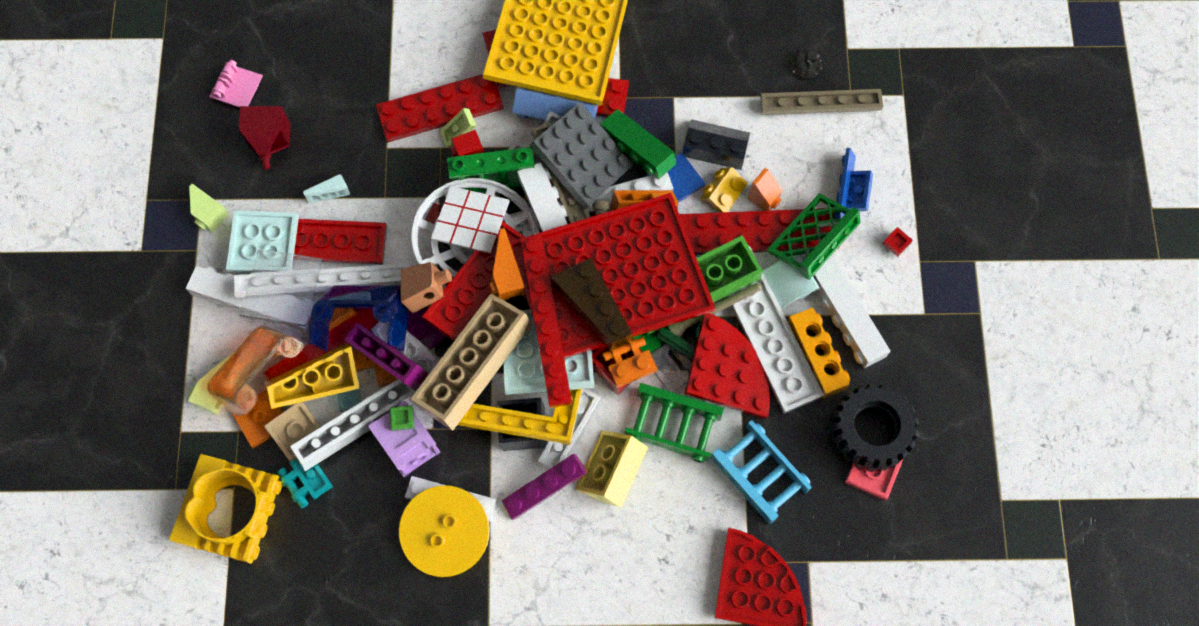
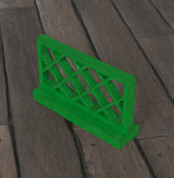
M819 193L768 248V253L801 271L802 276L810 280L861 223L860 210L854 207L848 209ZM820 201L828 205L827 209H815ZM841 212L845 214L839 219L832 218V213ZM829 214L830 220L818 222L817 216ZM807 217H815L814 223L803 224L802 222ZM819 227H832L827 233L820 234ZM806 229H817V234L805 236L804 234ZM802 230V237L790 238L789 235L792 232ZM806 241H819L816 247L807 248ZM804 243L803 249H791V244ZM789 244V251L779 252L776 250L781 245ZM795 255H806V258L801 263L793 260Z

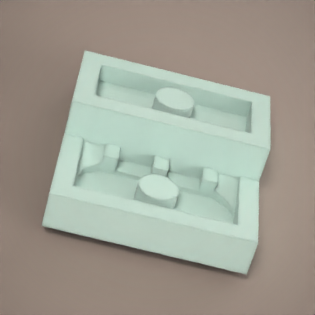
M802 254L793 256V260L799 263L804 260ZM782 260L763 270V274L781 309L797 299H803L819 288L814 277L810 280L804 278L801 271Z

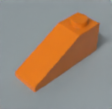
M614 190L610 211L668 193L672 194L676 206H678L679 202L673 190Z
M505 228L500 229L491 282H489L490 292L502 300L522 295L524 291V284Z

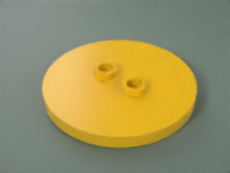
M435 486L416 495L406 506L399 525L401 547L408 560L420 571L437 577L458 575L474 566L485 552L490 534L488 516L482 504L471 493L455 486Z

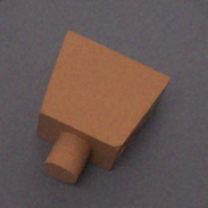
M431 262L401 269V302L412 313H415L443 297V284L452 281L450 271L448 269L439 271Z

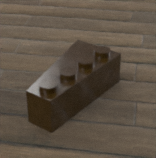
M591 258L551 276V286L561 294L568 305L573 307L579 317L592 328V331L611 351L631 342L632 332Z

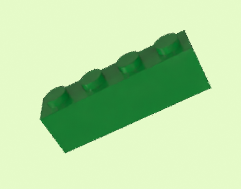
M619 109L615 110L600 123L601 127L616 143L615 145L622 153H626L633 163L640 164L647 174L654 175L660 179L676 165L674 151Z

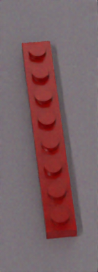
M542 235L520 238L549 407L571 405L572 399Z

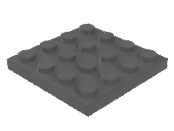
M581 102L530 144L531 148L584 209L588 208L633 165Z

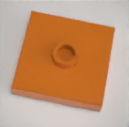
M266 390L231 410L232 415L252 448L257 447L272 437L264 426L284 412L281 407L271 409L268 404Z

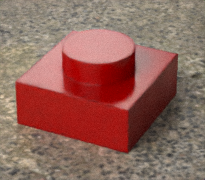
M897 227L882 244L899 257L913 240Z

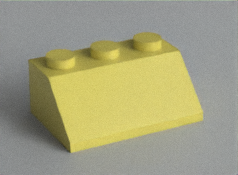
M602 430L585 467L587 474L580 478L575 489L603 503L621 507L648 447L631 435Z

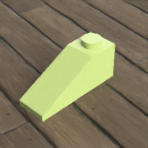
M239 350L234 351L197 381L196 385L189 391L188 401L195 407L218 415L246 356Z

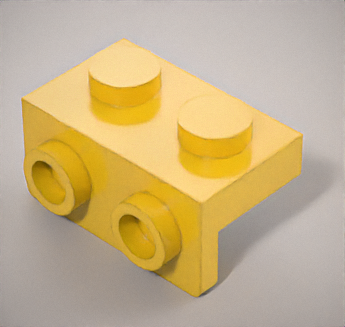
M733 167L720 168L714 174L713 181L703 189L700 200L702 202L708 201L718 212H728L748 182Z

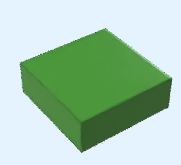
M412 405L390 407L392 431L415 429L414 407Z

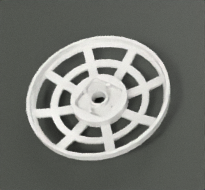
M466 178L441 186L424 200L413 221L412 248L418 265L428 262L434 265L439 264L443 270L448 269L452 277L457 272L451 269L444 261L456 257L461 263L465 264L475 252L473 249L450 244L451 249L440 254L437 241L431 240L434 256L424 260L421 258L418 247L419 227L431 232L432 236L438 221L437 218L435 224L423 220V216L429 207L444 195L447 197L450 186L461 189L484 188L487 189L486 194L491 196L498 192L512 200L522 211V213L514 218L505 213L503 220L506 224L518 231L516 226L527 220L532 235L539 233V228L531 208L515 191L492 180Z

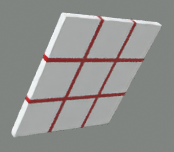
M450 186L431 240L491 254L509 204V199Z

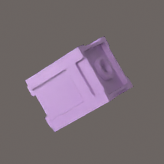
M406 400L402 403L398 401L399 405L397 407L409 406ZM390 412L377 421L373 422L370 420L371 424L368 427L403 477H406L413 470L440 453L435 441L415 413V429L392 431Z

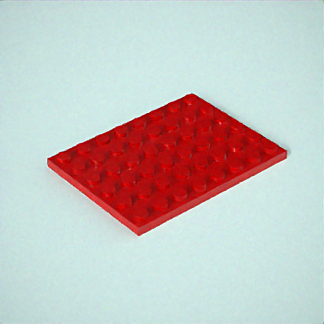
M671 193L527 236L542 235L550 283L551 276L591 258L629 326L632 337L704 315L716 309ZM517 239L509 243L524 284V294L534 321L521 241ZM551 286L564 359L606 346L592 331V328L579 317L573 307L569 306L561 294Z

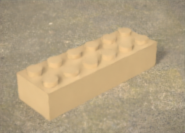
M491 293L412 396L411 400L421 411L453 431L532 324L527 315Z

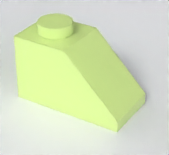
M191 184L189 186L191 214L195 218L194 223L200 229L205 230L207 228L213 233L229 214L224 206L194 184Z

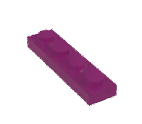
M572 454L501 501L511 520H515L587 474L578 456Z

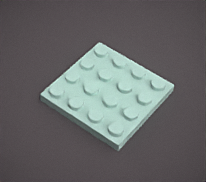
M530 310L521 311L527 315L532 324L504 361L505 395L547 392L536 327ZM591 350L565 358L570 390L594 388Z

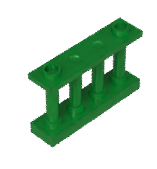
M531 147L447 158L451 182L466 178H481L498 182L512 190L523 189L518 179L517 171L535 168ZM463 188L486 194L487 191L484 188Z
M640 383L637 396L641 397L642 402L634 428L626 427L625 435H631L640 442L690 456L691 460L695 462H708L711 453L706 452L705 448L713 422L721 420L724 408ZM653 401L661 403L663 407L654 436L642 432L650 403H653ZM678 408L684 414L676 441L663 439L671 409ZM698 414L703 416L705 420L697 447L692 448L684 445V441L692 416Z

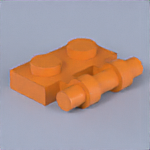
M643 337L636 340L632 338L631 342L613 351L609 350L602 353L605 361L610 359L615 361V364L609 366L608 369L617 388L658 371L650 351L647 350L641 353L639 347L646 345ZM629 351L632 352V357L622 360V354Z

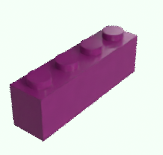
M359 323L355 324L344 339L414 391L419 388L429 374Z

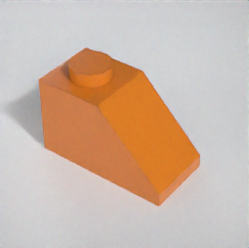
M764 168L752 182L748 200L763 211L771 210V208L776 209L782 201L780 198L782 189L768 169Z

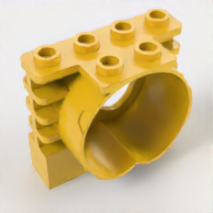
M200 454L169 540L179 545L252 564L253 560H256L259 555L260 547L258 545L260 539L267 532L266 522L268 516L273 514L275 496L281 491V478L275 474H269L261 470L258 471L250 467H243L238 464L229 463L226 460ZM243 486L251 490L256 497L254 514L250 522L240 532L227 538L221 537L214 533L208 524L209 515L217 507L216 495L225 487Z

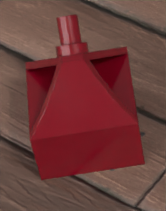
M240 106L238 129L248 147L258 154L259 159H261L262 169L271 168V154L289 147L291 124L282 106Z

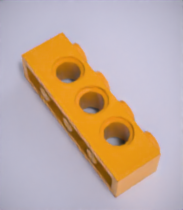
M810 308L790 316L787 322L824 394L822 399L846 390L850 385L849 374L846 370H843L840 364L841 358L839 353L832 348L831 337L822 327L823 321L820 314L816 313L814 308ZM806 330L814 331L816 336H808ZM815 349H822L825 355H817ZM824 368H831L834 375L826 374Z

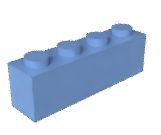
M518 87L512 113H517V117L529 119V116L537 118L538 122L544 123L549 111L564 116L581 102L596 119L598 105Z

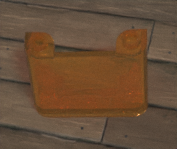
M265 326L257 327L209 380L207 384L208 393L236 417L247 414L257 402L256 392L248 385L269 360L277 356H283L284 358L295 357L305 345L291 335Z

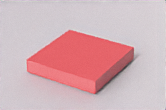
M903 460L892 468L889 467L887 470L882 471L875 469L874 472H868L865 467L859 470L854 467L855 463H852L845 483L886 501Z

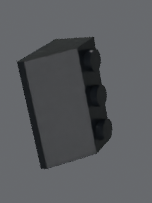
M691 119L683 146V155L687 158L742 170L750 132Z

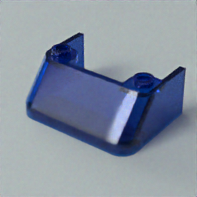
M399 285L332 286L312 307L308 344L327 351L330 320L334 309H373V315L377 321L389 323L387 344L399 351L405 350L408 308L401 302V286Z

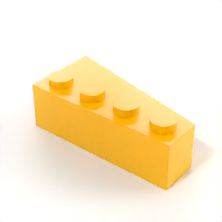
M346 343L265 382L268 404L271 409L359 389L351 346Z

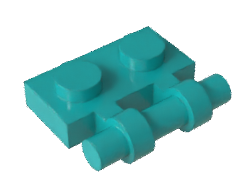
M297 458L289 462L294 469L293 471L288 473L285 468H282L277 472L281 478L282 485L288 488L292 494V500L294 503H298L301 509L309 504L305 499L307 494L310 493L315 500L333 487L318 464L305 471ZM298 477L304 484L300 489L294 482Z

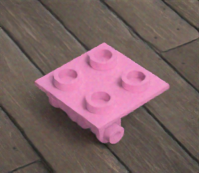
M229 60V62L225 63L209 97L237 107L249 106L263 75L237 67L235 61Z

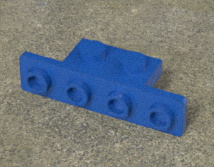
M846 148L845 155L842 157L843 172L839 176L841 186L840 192H837L836 196L837 203L848 209L854 207L860 211H868L873 173L871 170L854 171L856 156L851 148ZM841 212L834 213V219L842 218L845 214Z

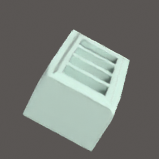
M341 174L304 190L303 194L308 203L347 196L350 195V192Z

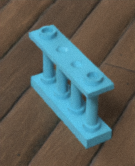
M751 420L746 427L749 431L747 435L727 452L725 450L722 452L718 448L712 453L711 459L770 525L779 516L776 513L778 507L799 489L806 494L811 489L808 477L804 473H799L768 439L764 428L759 423L755 424ZM756 439L764 449L742 468H736L732 463V458ZM771 455L779 466L757 485H751L746 479L748 478L747 475ZM786 472L794 482L773 501L766 502L761 496L763 494L762 491Z

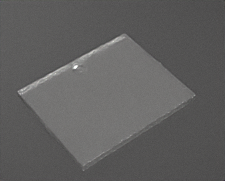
M258 249L240 311V317L306 327L323 259Z

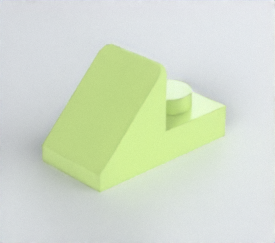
M463 108L439 131L446 148L451 147L452 138L473 131L476 127L470 110Z

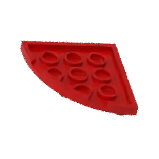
M711 313L704 314L684 394L763 419L768 418L770 407L769 384L757 352L745 336L734 326Z
M728 527L714 619L752 626H807L806 607L800 591L801 588L788 564L772 547L767 546L755 538V536Z

